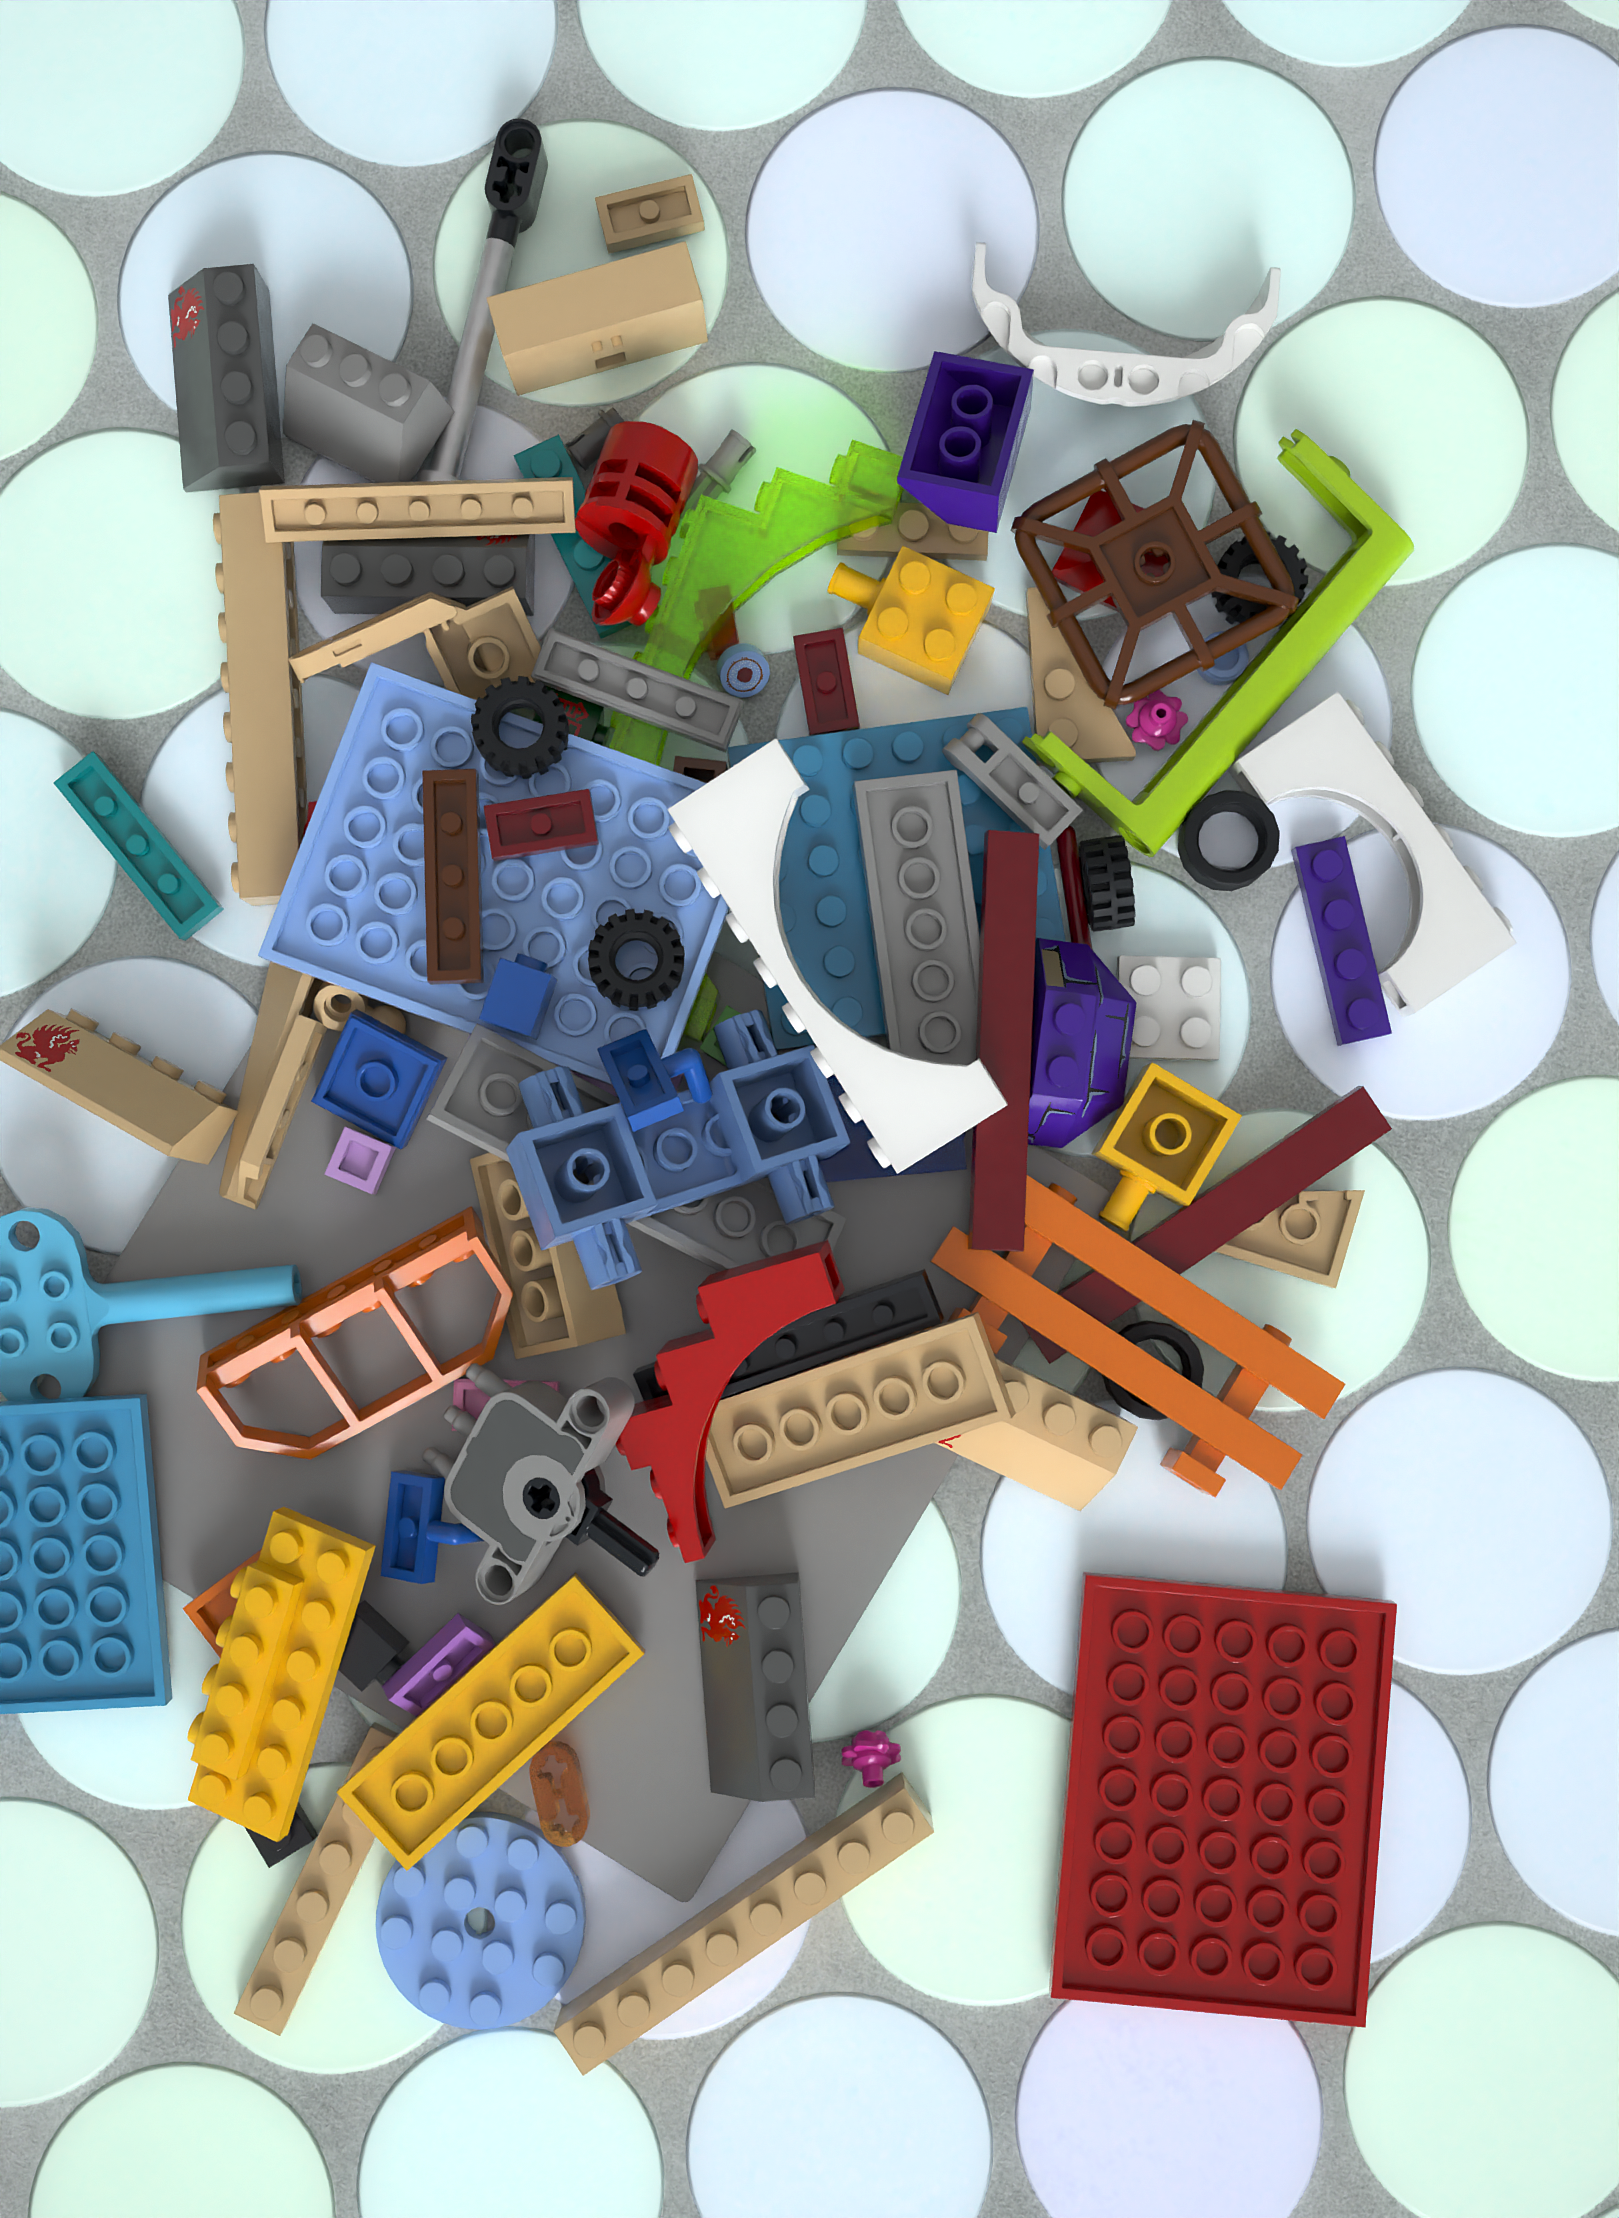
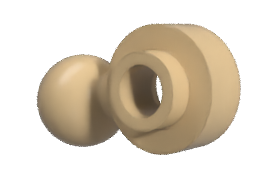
M326 981L320 985L313 1003L314 1013L317 1019L329 1029L343 1031L350 1013L358 1009L405 1034V1018L393 1006L382 1005L372 1008L368 1006L367 996ZM343 994L351 1000V1003L342 1004L334 996Z

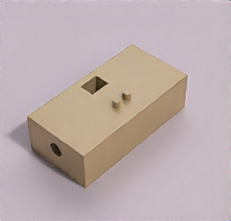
M686 241L486 297L501 352L517 396L708 342L703 299Z

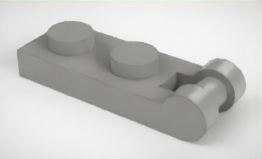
M977 713L967 723L968 731L960 739L953 738L942 749V752L953 766L963 771L1026 833H1038L1039 845L1045 850L1076 819L1083 809L987 716ZM982 745L988 746L995 753L986 763L974 754Z

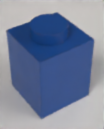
M517 953L515 962L500 957L479 1019L488 1024L537 1040L558 981L552 975L545 973L548 964Z

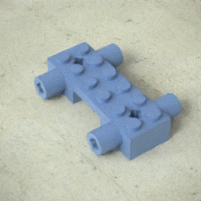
M756 1009L744 1014L735 1015L719 1023L713 1029L728 1070L718 1073L709 1082L713 1092L712 1097L704 1103H697L693 1101L689 1090L677 1093L684 1109L683 1112L634 1132L624 1113L621 1102L585 1113L569 1067L559 1066L554 1069L538 1072L521 1081L518 1087L533 1129L518 1133L507 1146L506 1152L541 1250L574 1241L590 1289L595 1290L621 1282L642 1272L625 1223L768 1178L786 1225L804 1221L834 1208L835 1204L818 1161L831 1157L851 1142L828 1081L810 1051L815 1049L814 1045L778 1055L761 1010ZM773 1114H777L780 1122L773 1117ZM575 1169L578 1175L583 1173L587 1175L589 1182L586 1185L576 1180L573 1175Z

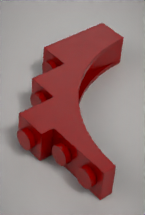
M828 1240L710 1274L698 1287L699 1293L696 1295V1304L701 1320L704 1324H710L711 1329L669 1340L656 1354L657 1360L654 1364L655 1375L663 1391L668 1390L669 1394L634 1404L632 1415L616 1442L619 1453L622 1456L626 1455L631 1471L651 1466L650 1483L652 1490L658 1499H663L669 1516L667 1519L669 1539L675 1548H680L685 1563L704 1559L716 1541L706 1495L705 1460L714 1414L725 1387L742 1361L764 1340L789 1323L811 1312L836 1304L845 1291Z

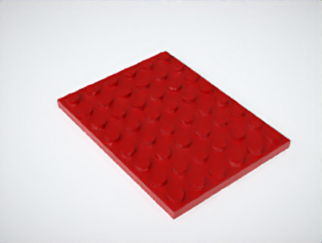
M1083 1572L1049 1979V1994L1051 1998L1366 2028L1397 1603L1392 1600Z

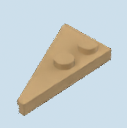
M1037 587L1027 588L1026 609L1034 733L1044 737L1048 731H1051L1086 763L1133 761L1136 757L1135 747L1112 708L1103 706L1105 701L1098 698L1089 687L1059 628H1052L1046 617L1050 611ZM1036 758L1037 766H1044V765Z

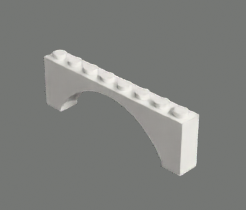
M775 738L667 809L675 821L668 828L683 852L686 854L693 849L700 860L703 868L696 872L709 894L713 898L721 894L732 912L726 915L725 919L738 940L744 943L749 939L760 956L753 963L769 988L778 984L788 1000V1003L783 1005L782 1009L794 1029L798 1033L806 1029L817 1047L810 1051L821 1072L826 1078L835 1074L845 1090V1093L840 1095L839 1099L854 1123L863 1119L874 1137L867 1141L875 1158L883 1168L892 1165L898 1174L1008 1105V1102L980 1058L969 1065L938 1063L910 1057L887 1049L860 1035L842 1022L821 1002L806 982L792 955L785 934L780 909L779 874L782 849L790 818L798 797L810 789L783 746Z

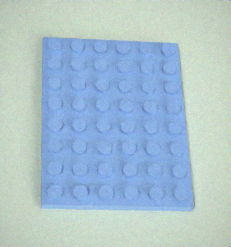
M371 662L258 956L469 1034L472 1033L478 1023L557 1066L569 1067L571 1071L609 1085L612 1084L602 1064L597 1048L647 1029L661 1059L676 1053L729 906L721 894L713 898L704 887L696 872L703 868V865L693 849L685 854L675 841L668 828L675 821L667 809L707 783L569 733L567 750L562 751V759L559 763H553L548 767L549 772L540 775L539 772L531 774L532 777L529 779H523L520 775L507 777L502 771H496L488 764L475 744L472 735L471 715L476 712L475 703L477 700ZM507 712L500 721L499 736L510 747L517 749L527 748L536 743L540 738L543 724ZM476 769L479 774L484 983L430 985L427 982L422 771ZM584 789L590 790L599 845L500 861L492 859L484 813L485 805ZM635 909V913H643L644 909L652 911L653 916L659 919L663 916L669 921V926L673 930H677L680 935V942L684 946V971L678 988L673 990L672 996L665 1002L662 1000L657 1003V1007L651 1009L639 1007L638 1011L629 1010L627 1006L621 1005L619 1008L613 1005L610 999L604 998L598 992L589 971L588 948L590 940H593L595 937V930L600 924L604 926L608 922V917L615 913L617 916L624 915L625 910ZM638 940L625 943L618 950L615 958V964L619 972L632 980L647 978L654 972L658 963L655 950L648 943ZM517 953L538 959L548 964L545 973L552 975L558 980L537 1040L488 1024L479 1019L500 957L515 962Z

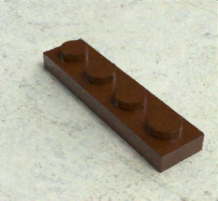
M476 769L423 770L427 982L430 985L484 983L479 774Z

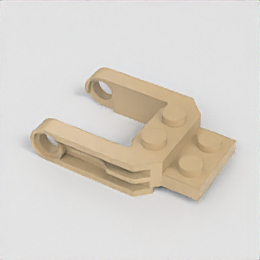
M512 586L468 607L441 595L428 592L313 644L294 654L288 660L300 683L303 684L312 675L337 664H341L342 668L422 632L426 637V648L446 689L477 700L478 697L483 699L486 696L485 689L491 684L495 688L501 685L500 679L509 677L511 681H518V676L528 677L530 682L535 683L531 678V674L541 651V646Z

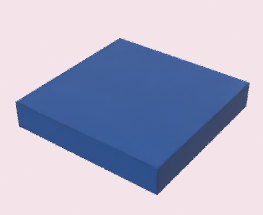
M357 1009L351 1012L311 1102L389 1144L403 1149L408 1145L448 1057Z

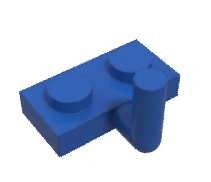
M647 1029L597 1048L602 1064L619 1102H621L633 1132L684 1111L670 1078L684 1073L692 1099L697 1103H704L713 1095L699 1052L693 1048H687L661 1059Z
M406 1470L391 1471L380 1576L417 1584L435 1582L439 1543L460 1545L484 1541L462 1523L454 1524L441 1521L445 1486L444 1477Z

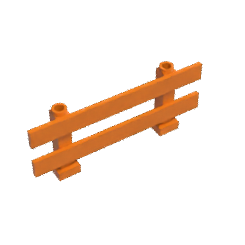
M1027 1175L1024 1252L1005 1251L1003 1256L1000 1257L991 1250L968 1249L969 1236L956 1227H951L930 1262L979 1294L968 1310L956 1307L947 1322L978 1312L993 1353L997 1354L1008 1337L998 1331L1009 1313L1193 1433L1183 1451L1170 1447L1159 1465L1204 1494L1216 1498L1226 1482L1225 1478L1215 1473L1225 1456H1228L1278 1490H1282L1301 1459V1453L1249 1420L1250 1415L1269 1385L1321 1419L1326 1418L1346 1385L1290 1348L1289 1345L1292 1339L1284 1332L1269 1324H1265L1261 1329L1074 1206L1077 1198L1055 1183H1051L1047 1188ZM1052 1243L1237 1363L1216 1398L1032 1278L1031 1276Z

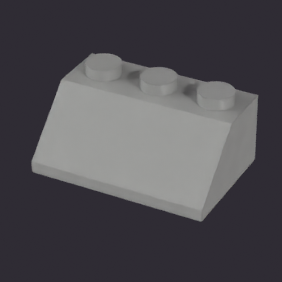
M314 323L311 324L286 364L283 434L288 439L374 483L411 482L455 412L430 380Z

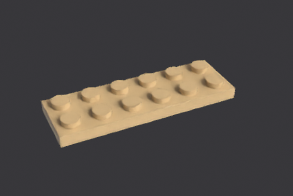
M976 1312L721 1398L716 1408L708 1437L706 1460L723 1506L726 1509L1011 1419L1016 1412L980 1315Z

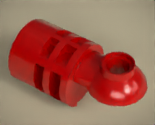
M625 421L614 425L609 430L594 468L593 478L586 489L584 502L581 504L575 519L576 529L581 538L598 553L612 559L600 573L592 592V600L594 601L592 621L598 625H615L628 621L638 627L644 624L656 609L661 597V588L651 581V569L654 565L663 562L668 556L671 548V538L677 531L680 515L685 509L698 473V459L693 449L678 435L652 423Z

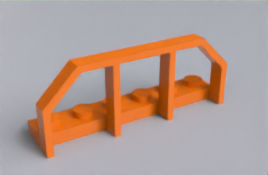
M470 1206L303 1298L300 1305L289 1306L200 1355L196 1391L237 1447L311 1460L466 1374V1370L471 1364L477 1363L481 1366L492 1360L513 1296L511 1282L486 1244L482 1222L473 1207ZM476 1254L498 1288L481 1343L440 1364L394 1295V1292L405 1286L410 1288L419 1286L433 1275L434 1270L451 1261L461 1262ZM383 1305L427 1373L359 1410L311 1338L315 1336L317 1338L326 1337L335 1332L345 1319L360 1311L363 1313L371 1312ZM297 1349L344 1416L340 1421L311 1437L243 1425L218 1389L224 1386L226 1388H233L241 1384L256 1368L269 1361L271 1363L283 1361Z

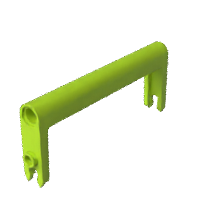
M1297 429L1291 433L1295 444L1284 436L1280 439L1278 444L1283 451L1278 455L1277 459L1350 534L1352 543L1301 602L1296 612L1290 615L1133 801L1128 800L1051 731H1048L1044 737L1034 733L1031 738L1026 736L1022 740V744L1054 774L1051 779L1070 798L1075 799L1078 796L1114 831L1122 835L1126 842L1148 857H1153L1188 817L1191 810L1205 797L1414 551V544L1408 534L1350 478L1348 467L1338 458L1328 456L1314 441Z

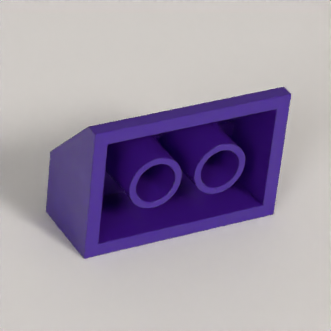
M934 351L898 472L897 483L947 524L997 533L1031 410L1034 369Z

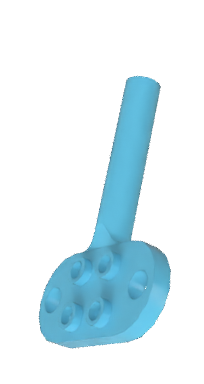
M32 1207L7 1213L0 1217V1392L8 1401L48 1399L39 1392L37 1380L41 1374H50L60 1383L61 1394L59 1398L83 1397L91 1390L99 1375L100 1348L98 1334L102 1326L116 1323L300 1305L302 1283L299 1269L294 1264L104 1284L94 1280L90 1274L87 1254L80 1233L65 1217L49 1209ZM20 1221H29L38 1228L40 1239L35 1248L26 1247L18 1241L16 1227Z

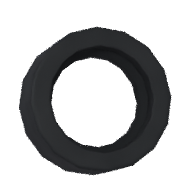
M1224 790L1206 796L1191 810L1179 830L1178 853L1183 868L1197 883L1212 890L1234 891L1249 886L1271 867L1279 851L1280 830L1273 812L1261 799L1245 791ZM1221 812H1236L1246 817L1254 826L1258 836L1257 851L1252 861L1245 867L1233 871L1220 870L1210 865L1202 856L1199 847V832L1204 822L1212 815Z
M1149 1320L1127 1325L1118 1332L1119 1335L1134 1345L1149 1339L1161 1340L1169 1344L1180 1356L1183 1367L1182 1376L1202 1388L1204 1375L1203 1361L1199 1348L1187 1333L1171 1324ZM1102 1375L1106 1391L1121 1408L1143 1419L1159 1421L1168 1418Z

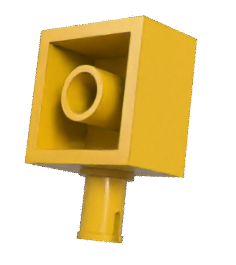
M903 545L887 579L883 577L881 581H878L840 562L833 573L827 589V593L835 594L868 610V618L858 638V654L946 695H949L989 611L995 588Z
M1153 1062L1143 1066L1126 1094L1123 1105L1117 1109L1091 1153L1119 1170L1118 1174L1122 1177L1103 1211H1100L1098 1216L1113 1226L1127 1232L1130 1223L1148 1193L1154 1194L1156 1192L1178 1206H1189L1242 1115Z

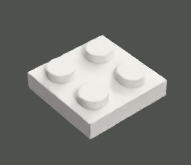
M1119 955L1117 957L1116 978L1137 1002L1129 1059L1219 1060L1221 958Z

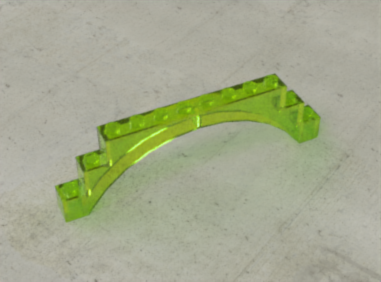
M852 439L847 455L838 453L829 478V484L834 486L776 467L771 483L763 481L759 488L754 511L760 514L701 494L696 510L688 508L683 518L679 538L684 539L680 554L678 557L671 556L665 567L662 585L666 586L667 589L661 605H657L652 615L646 621L645 633L650 634L644 652L636 651L632 659L690 680L699 659L732 615L775 576L825 546L853 537L854 534L877 526L881 527L892 524L904 492V488L897 483V476L903 457ZM613 711L610 728L615 729L609 748L660 766L669 731ZM706 972L682 1037L699 1043H703L706 1039L721 999L718 989Z

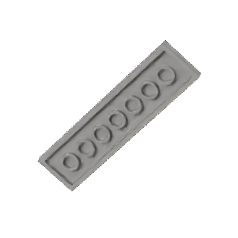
M477 1023L426 1120L510 1163L506 1152L507 1146L518 1133L533 1129L518 1084L538 1072L547 1071L559 1066ZM572 1074L585 1113L620 1103L618 1097ZM576 1169L573 1171L576 1180L581 1181L585 1185L589 1182L585 1173L578 1175ZM768 1178L627 1224L718 1271H724L826 1240L829 1241L833 1252L846 1218L829 1210L804 1221L786 1225Z

